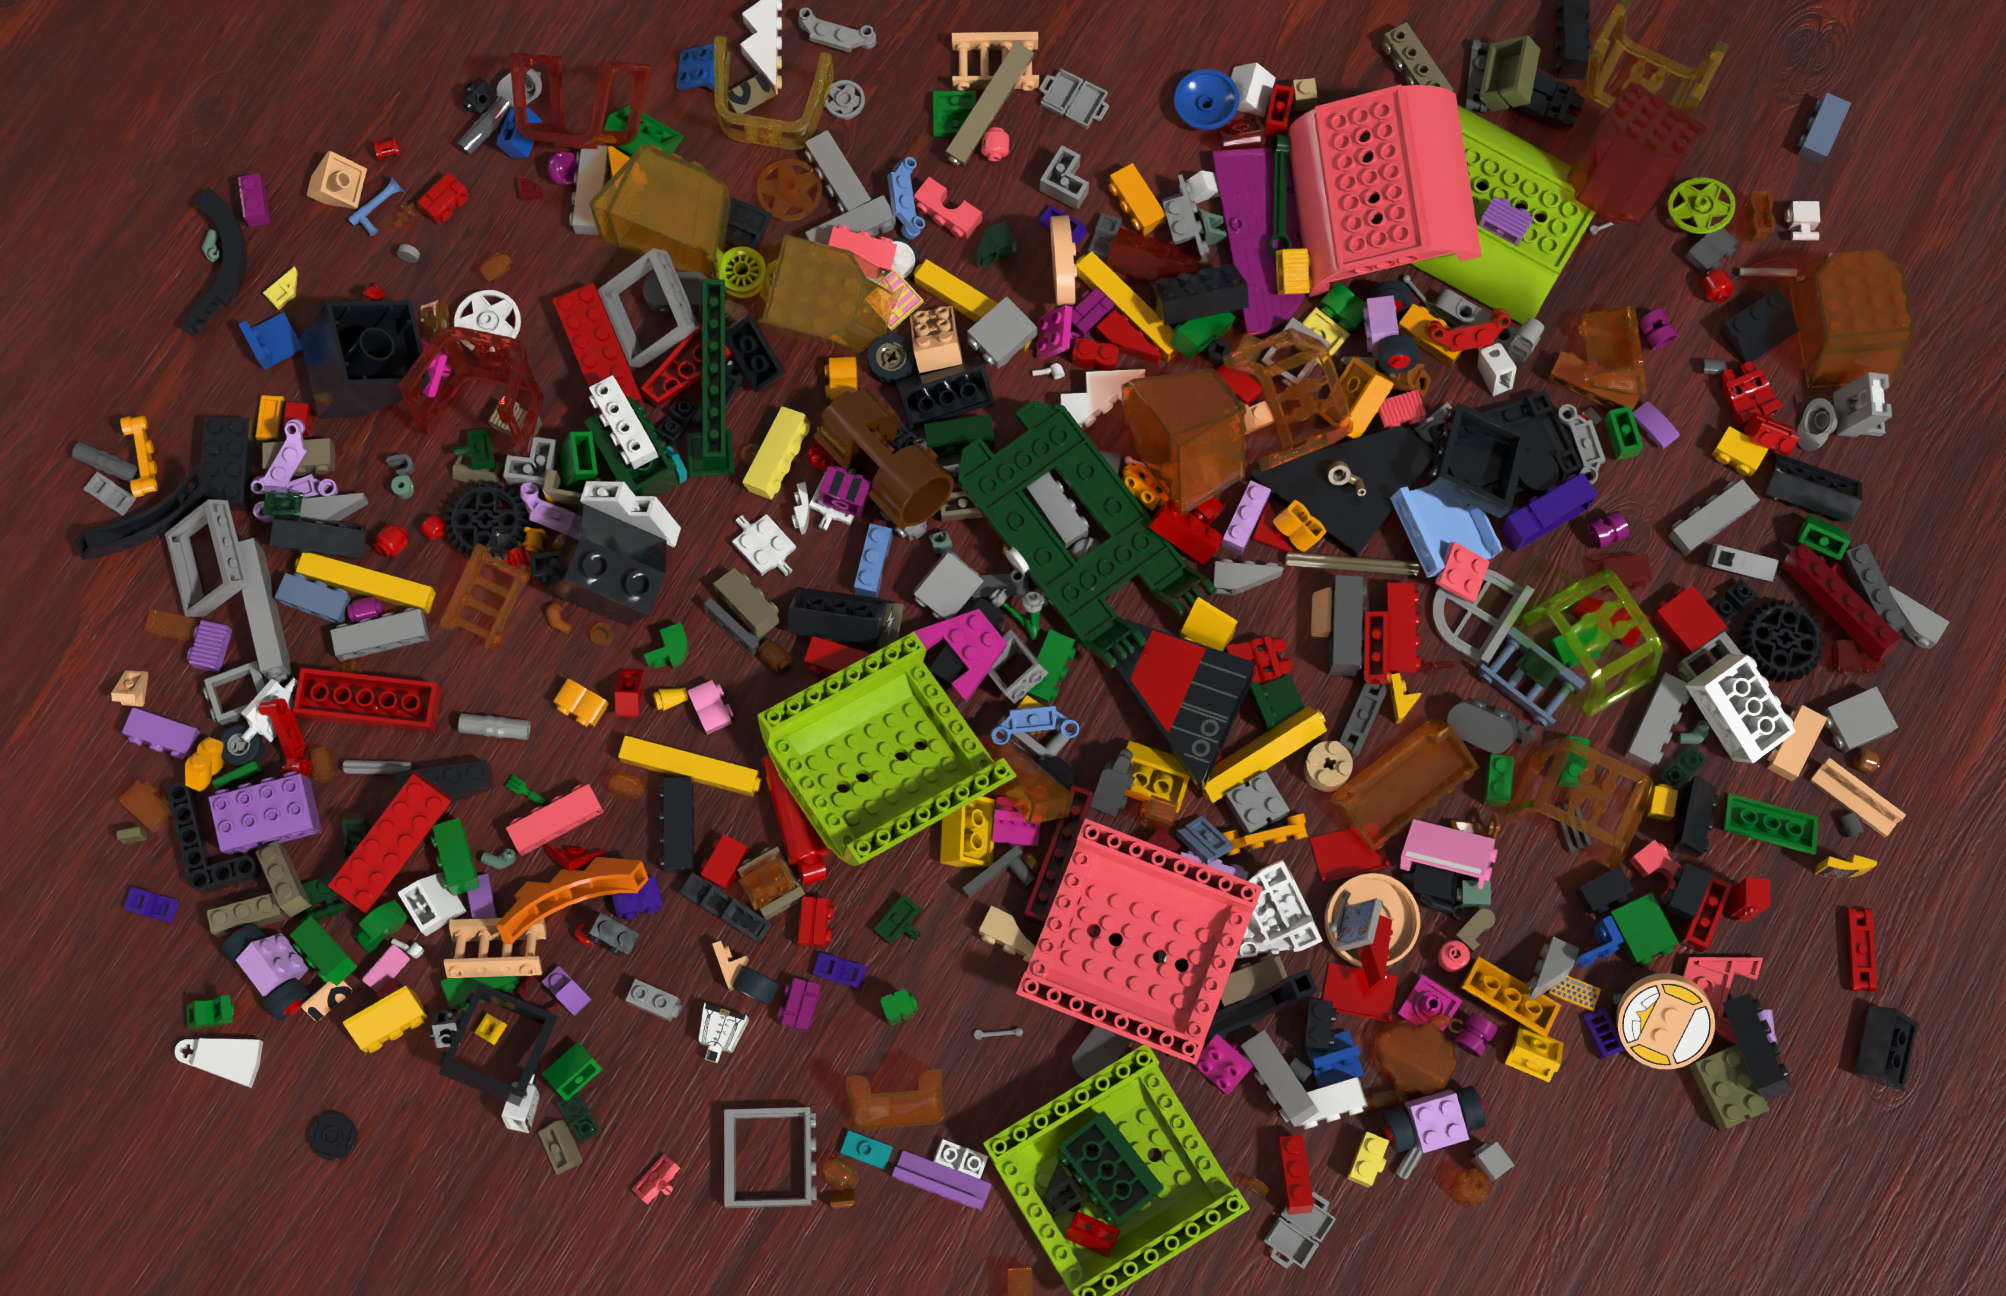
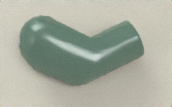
M208 230L202 250L207 259L217 261L221 255L215 244L219 233L213 230Z
M1702 720L1697 723V726L1691 733H1679V744L1702 743L1710 733V724Z
M505 849V852L498 856L484 852L481 857L482 863L498 870L512 865L516 860L515 852L512 849Z

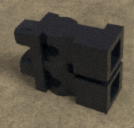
M1537 70L1530 104L1522 105L1518 115L1525 118L1527 116L1533 117L1558 130L1561 125L1572 129L1578 115L1567 110L1570 107L1580 111L1586 98L1575 93L1576 87H1570L1566 83L1555 81L1554 77Z

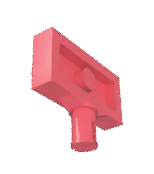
M664 1153L632 1190L647 1205L658 1195L660 1190L665 1195H669L670 1193L666 1189L672 1192L673 1188L668 1182L675 1176L680 1167Z

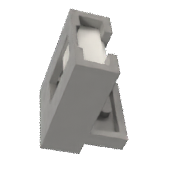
M1868 372L1833 393L1834 409L1838 415L1837 435L1857 437L1861 434L1872 436L1886 434L1884 421L1892 417L1891 404L1885 405L1884 390L1889 388L1888 374Z

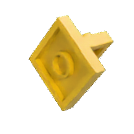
M1519 1025L1515 1041L1507 1055L1505 1064L1550 1082L1554 1071L1557 1072L1561 1065L1564 1043L1549 1036L1542 1037L1529 1028Z

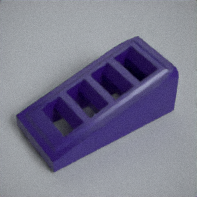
M1050 205L1037 221L1051 232L1050 222H1048L1051 216L1068 214ZM1069 216L1072 242H1075V246H1077L1087 234L1083 223Z
M1605 1007L1582 1016L1601 1060L1626 1050ZM1599 1016L1603 1017V1020L1593 1024L1591 1019ZM1606 1024L1607 1029L1600 1032L1596 1031L1595 1028ZM1610 1034V1038L1601 1041L1600 1036ZM1611 1042L1614 1043L1615 1046L1605 1049L1604 1045Z

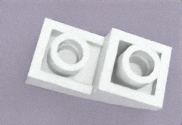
M805 482L796 484L798 492H795L794 495L798 506L794 507L795 515L791 516L795 529L799 528L801 535L806 533L810 513Z
M941 1139L933 1162L980 1179L988 1156Z

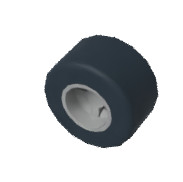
M233 726L227 729L220 738V741L223 742L221 756L234 768H239L252 761L258 763L264 754V742L258 733L255 734L249 743L241 738L249 728L248 726Z
M744 966L741 967L732 985L737 991L766 1005H770L779 988V984L774 980Z

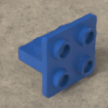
M1349 1031L1335 1034L1334 1045L1329 1046L1327 1053L1306 1050L1319 1089L1352 1078L1361 1077L1364 1074L1358 1058L1361 1055L1358 1045L1354 1046Z

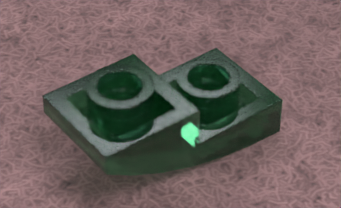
M1691 744L1659 776L1668 785L1672 786V789L1678 790L1708 759Z
M579 1092L574 1094L567 1102L563 1098L556 1103L581 1145L602 1132Z

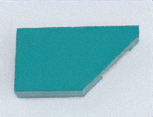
M665 446L667 456H671L677 466L675 470L679 484L687 481V470L678 453L673 451L671 446Z

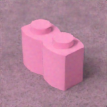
M710 680L687 691L707 735L732 724L730 718L734 715L729 704L724 705L721 697L725 695L720 684L715 685L713 680Z

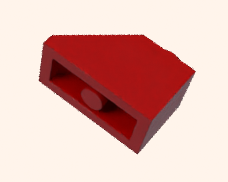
M621 669L615 689L616 716L626 718L639 716L642 705L644 670Z

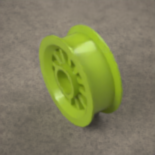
M736 247L730 249L721 257L718 263L719 279L725 280V291L733 297H752L758 294L766 284L767 270L765 261L752 248ZM740 270L748 271L745 275L737 274Z

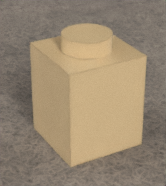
M1315 78L1293 80L1292 87L1295 88L1292 100L1293 111L1315 109L1318 99Z

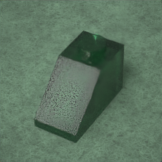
M267 487L263 514L300 515L303 493L287 487Z

